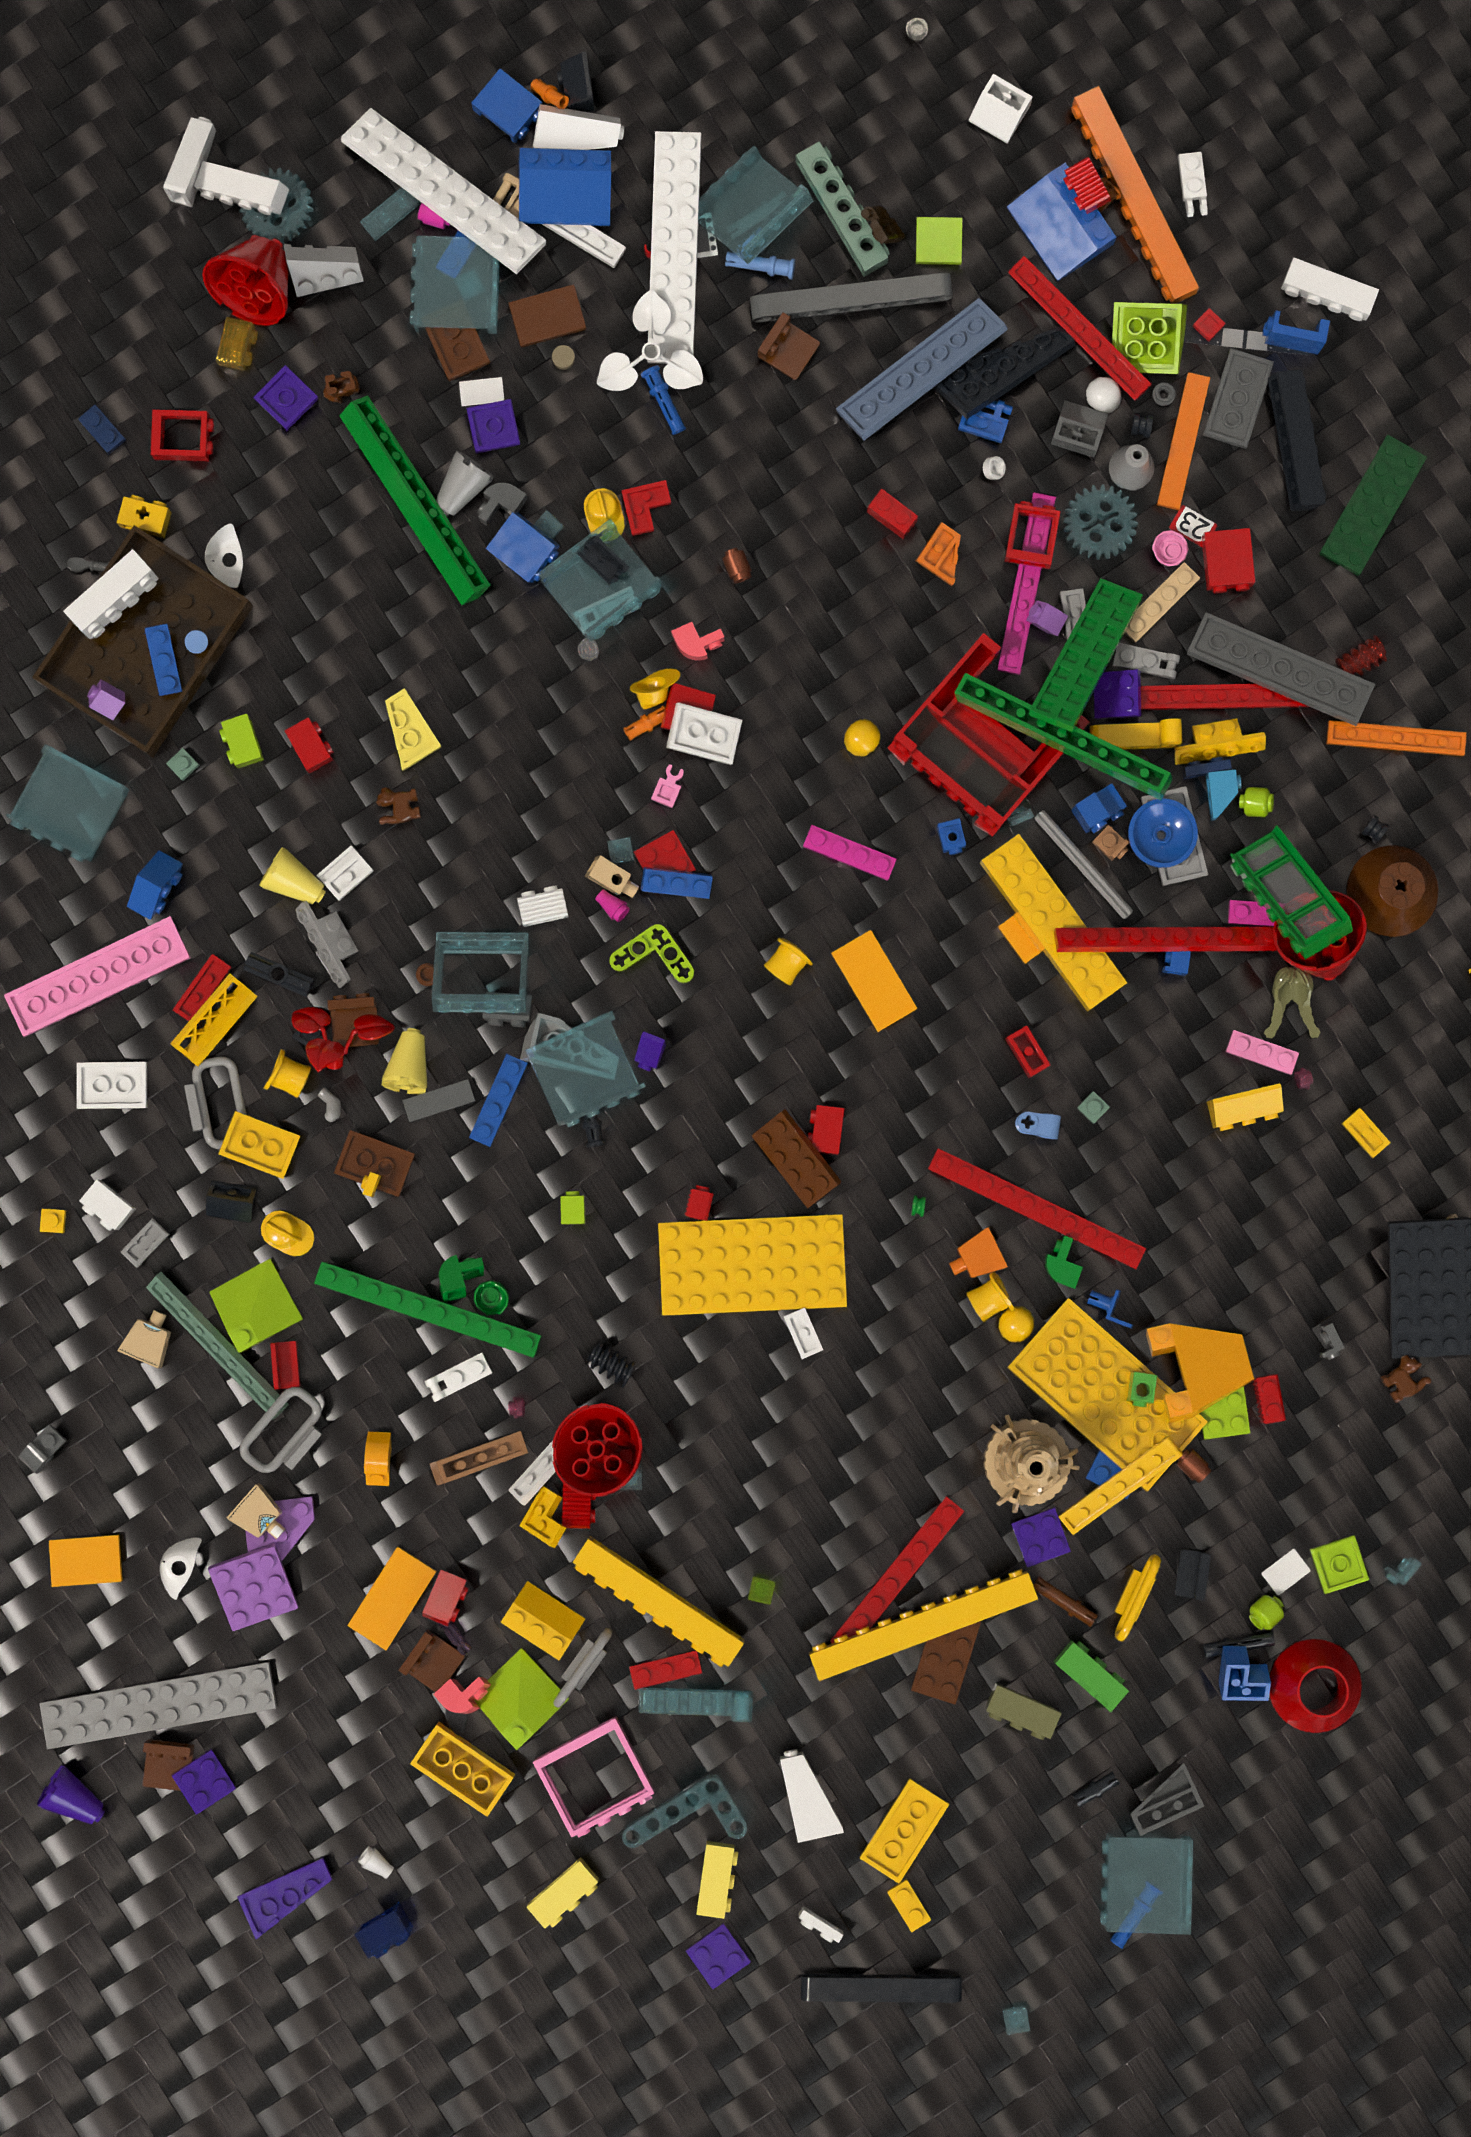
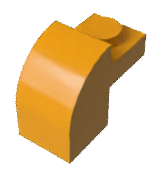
M368 1432L364 1459L366 1485L389 1486L391 1433Z

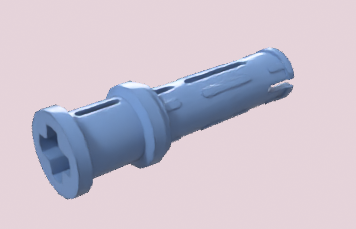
M729 251L726 255L727 261L725 266L763 271L767 272L770 276L781 275L788 276V279H793L795 270V259L793 258L791 260L778 259L776 256L764 258L731 253Z

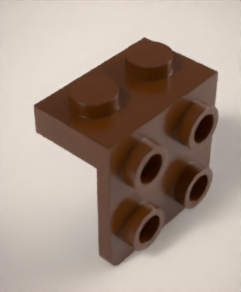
M370 993L356 994V998L347 999V995L333 996V1000H327L328 1010L331 1011L333 1041L339 1042L343 1047L351 1031L356 1029L354 1027L355 1019L366 1014L377 1015L376 998L370 997ZM355 1034L349 1047L377 1045L379 1039L362 1040L358 1037V1034Z

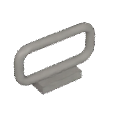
M227 1057L204 1059L199 1066L195 1065L192 1071L193 1084L184 1086L193 1132L203 1130L206 1143L215 1149H220L223 1140H217L213 1136L201 1073L204 1069L215 1066H225L228 1068L236 1110L247 1115L237 1066Z
M300 1387L286 1389L241 1442L240 1454L243 1460L261 1473L273 1472L283 1462L292 1470L322 1435L319 1428L315 1426V1423L321 1416V1405L318 1400ZM292 1396L300 1397L312 1407L311 1415L270 1463L264 1464L250 1454L249 1446Z
M610 1628L604 1629L595 1643L588 1639L561 1676L567 1682L554 1699L553 1704L555 1707H561L574 1688L580 1691L605 1657L607 1651L603 1648L612 1636Z

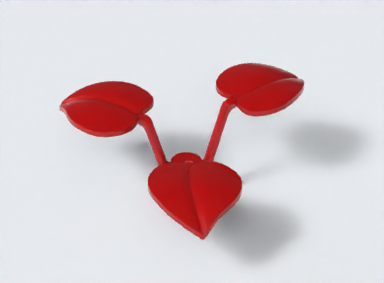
M306 1007L292 1013V1025L299 1032L315 1033L318 1030L322 1032L323 1039H313L306 1045V1055L318 1072L325 1067L336 1070L343 1066L344 1054L348 1053V1048L355 1034H358V1037L362 1040H375L395 1030L393 1024L378 1015H362L355 1019L354 1027L356 1029L351 1031L343 1047L339 1042L331 1041L327 1038L324 1026L331 1023V1018L326 1011L315 1007Z

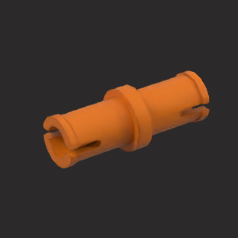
M541 79L532 81L530 85L531 91L539 95L544 102L551 103L558 109H565L568 106L569 98L560 93L555 86L547 85Z
M661 706L648 715L643 714L640 716L641 719L624 727L623 730L628 739L631 741L646 731L651 732L653 727L662 723L665 707Z

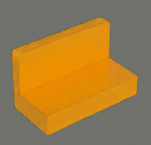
M1016 912L1011 918L998 926V929L1024 964L1044 951L1045 947L1019 912Z

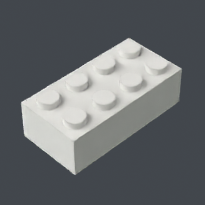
M132 549L64 610V613L89 639L97 638L105 631L104 627L108 623H114L122 616L121 612L126 607L134 606L144 591L149 592L152 590L159 578Z

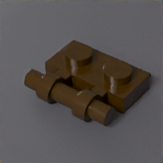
M867 206L861 211V216L872 222L870 227L873 230L872 235L876 241L881 244L900 242L905 238L896 220L889 217L887 210L883 206Z

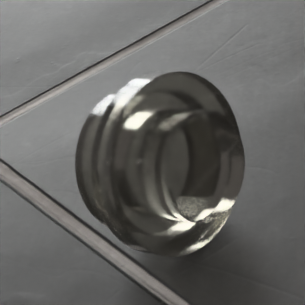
M913 18L906 25V34L913 41L923 40L928 34V25L921 18Z

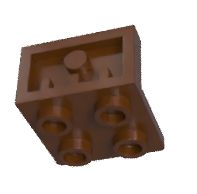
M782 312L759 347L758 357L793 380H797L819 347L820 342L791 324L790 316Z
M427 1629L399 1671L404 1675L409 1673L436 1692L451 1678L465 1658V1655Z
M151 1739L144 1742L143 1752H146L143 1786L181 1791L171 1774L193 1761L195 1744Z

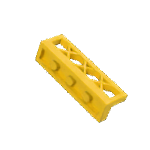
M229 974L170 1044L184 1054L192 1063L199 1066L258 996L232 974ZM232 982L238 985L232 993L227 994V988ZM221 1001V1007L217 1011L212 1012V1006L216 1002ZM206 1019L205 1026L197 1029L199 1021ZM191 1037V1042L185 1049L180 1046L185 1038Z

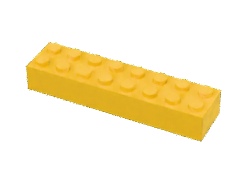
M1020 834L981 860V866L1015 913L1019 912L1040 940L1045 947L1044 953L1087 1012L1127 984L1105 952L1056 951L1055 928L1087 927Z
M592 1536L588 1538L573 1561L578 1572L585 1576L587 1573L594 1576L596 1584L604 1589L608 1586L614 1590L613 1595L625 1602L628 1599L634 1603L633 1608L644 1615L647 1612L652 1615L653 1622L662 1628L665 1625L671 1628L672 1634L683 1641L686 1638L692 1642L691 1647L699 1653L703 1654L705 1651L710 1654V1660L720 1667L724 1664L729 1667L744 1644V1638Z

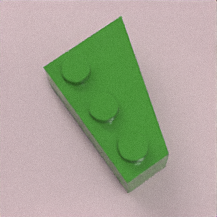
M1071 1640L1054 1660V1663L1104 1705L1107 1710L1112 1712L1129 1692L1123 1685L1125 1680L1115 1671L1111 1675L1105 1669L1107 1664L1096 1656L1093 1659L1087 1654L1089 1649L1083 1643L1078 1641L1076 1644Z

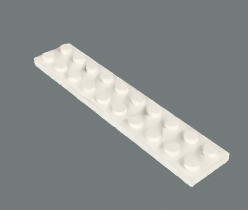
M372 108L341 136L342 143L515 274H518L546 245V239L519 221L518 218Z
M655 131L650 290H654L668 305L671 320L664 330H653V342L659 345L660 354L669 360L672 353L676 350H684L694 356L702 136L700 132ZM659 358L655 361L647 360L648 363L667 364Z

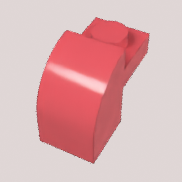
M693 622L671 631L679 651L685 657L692 660L708 659L705 649L715 650L722 646L721 642L725 641L721 629L699 638Z
M478 1677L464 1689L458 1680L449 1679L433 1695L447 1710L455 1713L469 1714L480 1708L475 1700L482 1699L488 1693L487 1689L491 1684L486 1678Z

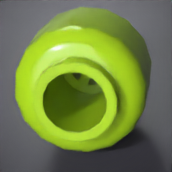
M1248 787L1245 794L1240 795L1239 807L1244 808L1246 816L1266 817L1269 812L1273 811L1274 795L1270 794L1268 788Z
M1263 1595L1250 1607L1249 1618L1258 1629L1271 1630L1283 1619L1284 1611L1282 1608L1284 1605L1275 1596L1272 1598L1268 1595Z

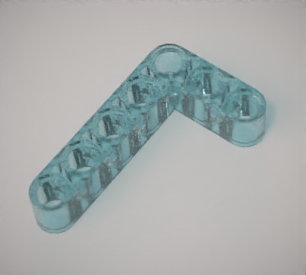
M639 1688V1713L731 1716V1721L752 1722V1691Z
M708 1775L628 1824L624 1828L622 1840L627 1847H638L708 1803L727 1834L734 1839H740L746 1834L747 1822L722 1779L717 1775ZM710 1781H715L718 1783L719 1789L716 1792H710L706 1789V1784ZM688 1794H697L699 1801L696 1804H689L686 1800ZM720 1802H729L731 1809L728 1812L720 1811L718 1808ZM671 1805L676 1806L679 1809V1814L671 1817L667 1814L666 1809ZM649 1818H656L659 1821V1826L651 1829L647 1826L646 1821ZM735 1821H739L743 1824V1829L740 1832H734L731 1830L730 1825ZM635 1830L639 1833L640 1837L636 1841H630L626 1836L627 1832Z

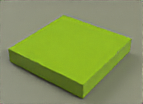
M917 217L916 264L961 265L962 218Z
M1355 1535L1310 1549L1324 1594L1369 1580Z

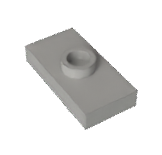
M152 1218L123 1248L121 1253L135 1267L139 1268L170 1234Z

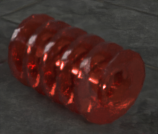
M1374 635L1373 640L1367 639L1365 641L1366 646L1362 643L1359 644L1358 650L1355 648L1350 649V655L1344 653L1342 654V659L1336 658L1335 662L1337 667L1353 675L1357 672L1360 676H1364L1362 669L1365 668L1369 672L1372 671L1370 664L1373 663L1378 667L1379 658L1387 662L1386 650L1380 639Z

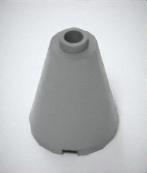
M1138 444L1126 445L1116 450L1109 462V474L1112 481L1118 487L1137 490L1150 482L1154 474V461L1144 446Z
M456 451L436 499V502L447 517L449 514L454 516L494 479V476L488 470L484 472L480 464L459 451Z

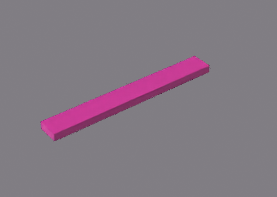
M1033 493L1031 503H1033L1034 507L1042 508L1043 505L1054 507L1056 497ZM1028 516L1022 551L1045 554L1051 520ZM1022 564L1018 566L997 671L1020 675L1030 623L1026 620L1029 616L1030 608L1035 603L1041 568Z

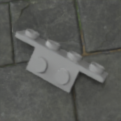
M304 901L295 909L297 918L307 930L309 940L316 946L321 961L329 969L331 979L339 988H342L351 979L341 961L355 955L358 949L337 912L317 920L308 902Z

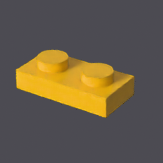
M1360 1108L1341 1123L1371 1158H1374L1391 1143Z
M907 1878L887 1890L911 1932L931 1921L929 1914Z

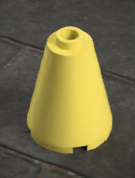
M283 847L273 859L271 866L267 869L259 884L263 889L303 902L307 901L312 905L315 901L319 903L326 892L323 890L324 884Z
M408 1028L407 1031L401 1033L382 1077L383 1087L396 1092H400V1089L407 1090V1094H423L426 1092L425 1036L420 1034V1030Z

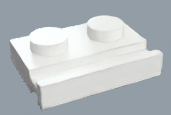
M350 846L317 876L340 901L373 872V869Z

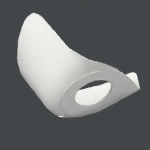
M227 524L218 530L207 544L205 563L215 578L229 587L237 588L242 574L243 557L234 526ZM226 553H232L236 556L237 561L234 566L226 567L223 564L222 558Z
M190 1538L177 1542L167 1549L160 1561L161 1580L169 1595L177 1600L179 1592L192 1573L197 1550L202 1542L201 1538ZM182 1561L185 1563L186 1571L183 1575L178 1576L172 1572L171 1568L174 1562Z

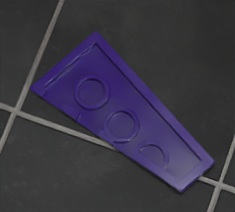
M324 1857L237 1896L255 1939H258L333 1879Z

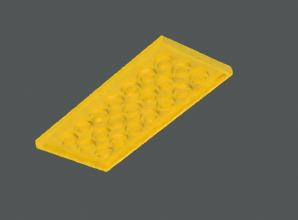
M842 1215L658 1223L662 1315L802 1309L804 1307L805 1309L847 1307Z
M1069 1298L1007 1367L1120 1469L1126 1467L1168 1435L1182 1452L1208 1422L1198 1414L1190 1419L1169 1423L1164 1405V1396L1175 1392L1158 1377L1154 1403L1147 1404L1145 1408L1133 1406V1401H1127L1130 1374L1132 1372L1155 1374ZM1139 1384L1136 1388L1137 1394L1144 1397L1147 1394V1388L1145 1385ZM1168 1467L1141 1485V1487L1146 1492L1149 1491Z

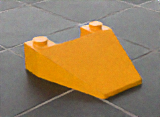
M1170 1323L1147 1329L1146 1337L1152 1357L1175 1351L1185 1386V1391L1164 1396V1405L1169 1423L1193 1418L1254 1380L1242 1334Z

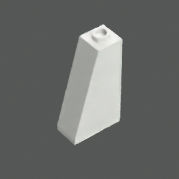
M539 104L532 148L591 150L617 147L618 139H623L624 126H621L620 118L571 109H558L557 107Z
M191 117L163 186L172 202L189 207L193 206L197 193L194 184L202 162H207L216 133L214 125L207 118L199 117L196 119Z
M797 1749L785 1751L784 1756H780L798 1843L844 1833L842 1823L804 1753H798Z

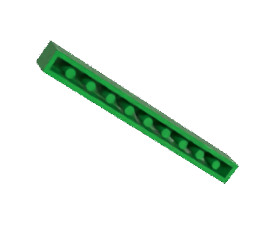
M369 396L351 401L340 414V418L460 604L464 605L478 599L491 586Z
M967 673L964 674L954 692L958 702L1159 800H1162L1172 782L1170 772L1076 726L1070 732L1029 716L1032 705Z
M321 1262L314 1284L533 1358L536 1356L543 1336L327 1262Z

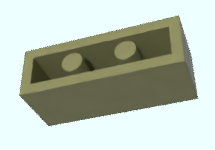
M995 1683L985 1710L989 1712V1717L1000 1722L1002 1718L1010 1721L1011 1727L1020 1731L1023 1728L1031 1730V1735L1041 1740H1044L1045 1737L1051 1739L1062 1714L1060 1710L998 1683Z

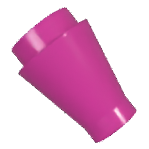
M605 889L595 898L611 920L620 922L630 910L625 901L608 893Z

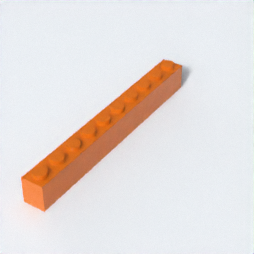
M1097 86L1074 97L1073 106L1071 107L1075 119H1080L1083 125L1081 127L1082 133L1086 140H1090L1092 153L1095 159H1099L1103 166L1101 167L1103 176L1110 180L1114 189L1119 194L1115 199L1120 200L1123 206L1121 207L1122 214L1126 220H1130L1133 226L1131 227L1132 234L1136 240H1140L1143 246L1141 251L1146 260L1149 259L1153 266L1151 271L1154 278L1161 282V291L1165 300H1169L1171 304H1176L1197 294L1199 286L1100 87Z

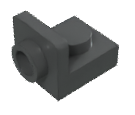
M1333 1323L1321 1326L1323 1332L1320 1333L1326 1345L1330 1344L1331 1348L1320 1352V1357H1327L1330 1360L1341 1355L1340 1350L1344 1349V1346Z

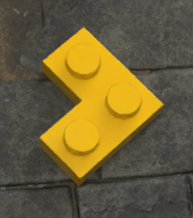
M542 1486L523 1518L520 1527L547 1545L555 1548L566 1527L551 1517L563 1497Z

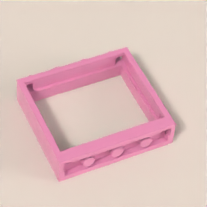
M617 1716L533 1760V1764L571 1837L577 1835L579 1838L582 1835L588 1834L590 1827L596 1824L599 1827L611 1821L610 1817L617 1813L619 1816L626 1814L632 1810L631 1806L639 1802L642 1805L652 1799L651 1795L655 1792ZM615 1730L644 1788L575 1824L546 1766Z

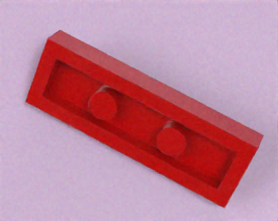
M212 954L173 1011L187 1021H190L219 987L232 967Z
M696 1650L629 1666L634 1690L702 1673Z

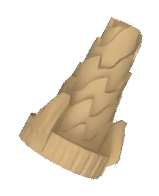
M1008 1414L1005 1415L1006 1425L1000 1429L994 1424L990 1426L995 1433L986 1445L987 1449L984 1451L985 1460L983 1464L986 1470L985 1475L990 1481L989 1484L1000 1495V1499L996 1504L1000 1506L1009 1501L1013 1504L1012 1512L1017 1513L1019 1505L1033 1506L1035 1504H1042L1046 1500L1052 1499L1056 1493H1059L1062 1490V1486L1067 1482L1070 1469L1079 1470L1080 1466L1073 1465L1072 1458L1079 1451L1078 1448L1069 1450L1068 1446L1065 1445L1063 1437L1054 1428L1049 1427L1048 1424L1034 1419L1011 1421ZM1035 1461L1042 1464V1471L1037 1475L1032 1474L1029 1469L1031 1463Z

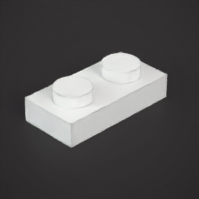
M805 1307L784 1316L802 1359L823 1350Z
M802 1907L799 1912V1918L803 1926L810 1930L813 1928L821 1932L820 1936L831 1943L833 1940L838 1943L843 1937L841 1929L808 1908Z

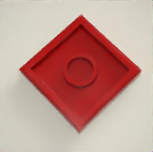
M674 683L670 686L661 728L670 730L676 703L679 702L712 711L716 695Z

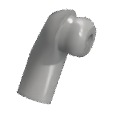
M324 1087L318 1094V1097L327 1104L325 1119L329 1122H334L341 1114V1102Z

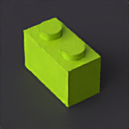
M248 714L221 722L223 729L219 731L223 742L228 743L230 750L226 752L230 764L234 763L239 769L264 760L251 718Z

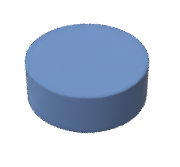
M192 630L185 638V646L192 653H201L208 646V637L201 630Z

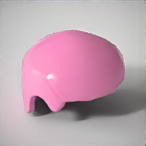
M1168 530L1156 536L1152 550L1156 559L1161 564L1175 566L1185 560L1188 553V544L1182 534Z

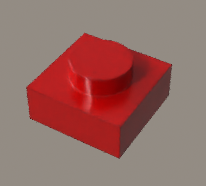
M1209 308L1192 327L1209 342L1226 323Z

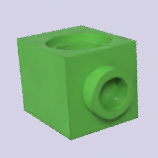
M1132 1372L1130 1374L1127 1401H1133V1406L1145 1408L1147 1404L1154 1403L1157 1375ZM1139 1384H1143L1147 1388V1394L1144 1397L1137 1394L1136 1388Z

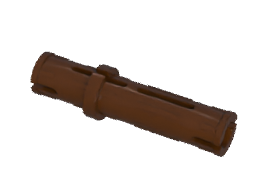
M1040 1576L1037 1578L1036 1583L1033 1584L1035 1591L1066 1610L1069 1616H1075L1089 1627L1092 1626L1098 1614L1093 1613L1081 1605V1601L1078 1599L1075 1601Z

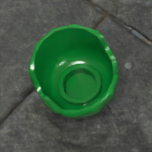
M494 1280L484 1281L476 1288L474 1292L475 1305L478 1310L486 1315H500L508 1307L509 1294L507 1288L502 1283Z

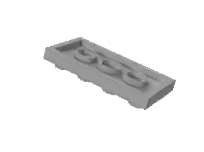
M1186 786L1166 791L1162 799H1171L1183 804L1193 815ZM1151 795L1141 797L1142 805L1157 798ZM1159 831L1157 833V837L1159 839H1164L1165 833ZM1199 836L1193 852L1186 860L1173 867L1158 868L1162 886L1208 876Z

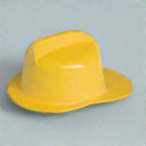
M605 488L590 492L584 502V511L591 534L599 537L603 542H612L618 539L623 533L625 525L617 495Z
M676 669L659 670L633 683L630 686V691L637 694L643 709L652 708L667 700L668 688L679 680L680 672Z
M273 1211L262 1222L261 1234L264 1240L272 1247L292 1256H301L311 1249L314 1242V1233L311 1227L299 1218L284 1211Z

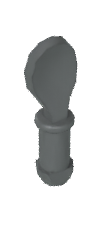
M79 557L70 558L67 561V567L74 572H82L88 568L91 571H104L108 565L107 562H97L94 560L88 562Z

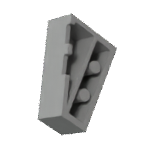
M284 244L286 261L297 297L364 281L356 247L327 246V249L305 245V248Z

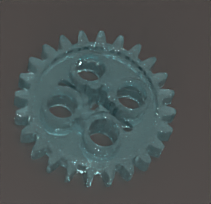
M270 168L269 175L267 176L261 171V176L278 180L289 188L281 214L271 213V215H266L261 212L257 213L256 208L251 210L241 208L239 211L245 215L242 221L248 223L246 228L249 231L253 230V235L269 237L270 240L278 238L281 243L284 242V236L292 240L293 232L300 235L299 227L307 228L303 221L311 220L307 212H312L313 209L307 204L312 203L313 199L306 197L311 191L305 188L307 184L303 180L299 181L300 177L297 174L292 177L290 170H287L284 174L283 170L278 168L275 174ZM291 199H296L295 205L288 207V202ZM279 217H283L282 223L278 226H274L275 220Z
M1102 484L1100 490L1097 491L1095 485H1092L1090 493L1086 488L1083 489V496L1076 493L1075 499L1077 502L1070 500L1069 505L1073 509L1067 508L1065 510V513L1070 517L1063 519L1064 523L1069 524L1064 528V532H1071L1067 540H1075L1072 548L1079 545L1081 547L1079 554L1086 550L1088 551V558L1093 553H1096L1097 560H1099L1101 554H1104L1106 559H1109L1110 552L1117 556L1118 548L1123 551L1126 550L1124 542L1131 544L1132 539L1128 535L1135 536L1136 531L1131 527L1138 525V522L1132 520L1137 516V513L1130 512L1134 504H1126L1129 497L1127 496L1122 499L1120 497L1121 490L1114 494L1113 486L1110 487L1109 491H1105V486ZM1103 502L1109 503L1111 510L1108 512L1102 511L1100 504ZM1086 512L1091 516V520L1084 522L1080 519L1079 514ZM1115 512L1119 513L1118 516L1107 519L1103 526L1097 524L1086 532L1082 531L1083 528L1094 525L1098 518L1102 521ZM1114 522L1119 523L1122 530L1114 532L1110 528V524ZM1098 533L1101 536V541L1093 542L1090 539V534Z

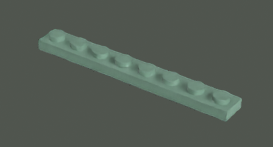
M162 1272L157 1274L146 1288L252 1399L267 1412L280 1394L238 1353L235 1347L226 1340L219 1330L204 1317ZM287 1402L273 1417V1420H275L289 1405Z

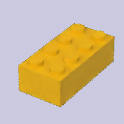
M440 1722L437 1723L410 1763L487 1817L515 1776V1773Z

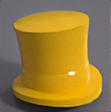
M779 937L777 941L780 943V946L764 964V967L779 980L791 986L806 964L812 966L813 963L797 945Z
M281 1049L273 1072L266 1082L264 1089L268 1090L270 1086H273L298 1098L307 1082L311 1066L291 1060L284 1056L285 1050Z
M995 1272L989 1274L991 1280L967 1292L971 1305L983 1322L1007 1308L1011 1311L1015 1310L1003 1281Z

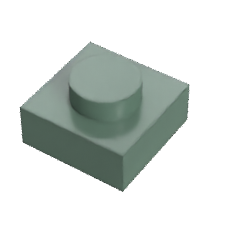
M183 748L166 763L182 781L200 766Z
M1094 1091L1077 1107L1093 1124L1110 1108Z

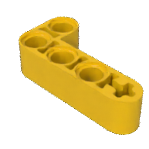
M1164 719L1159 723L1105 724L1089 727L1090 734L1123 750L1175 748L1182 744L1181 719Z

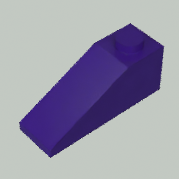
M643 1031L634 1060L639 1063L637 1067L649 1072L651 1068L657 1070L666 1047L665 1040Z

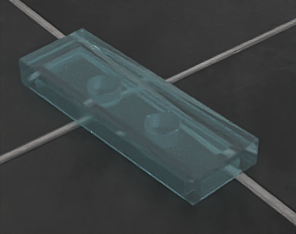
M401 187L362 219L360 224L376 241L422 202Z

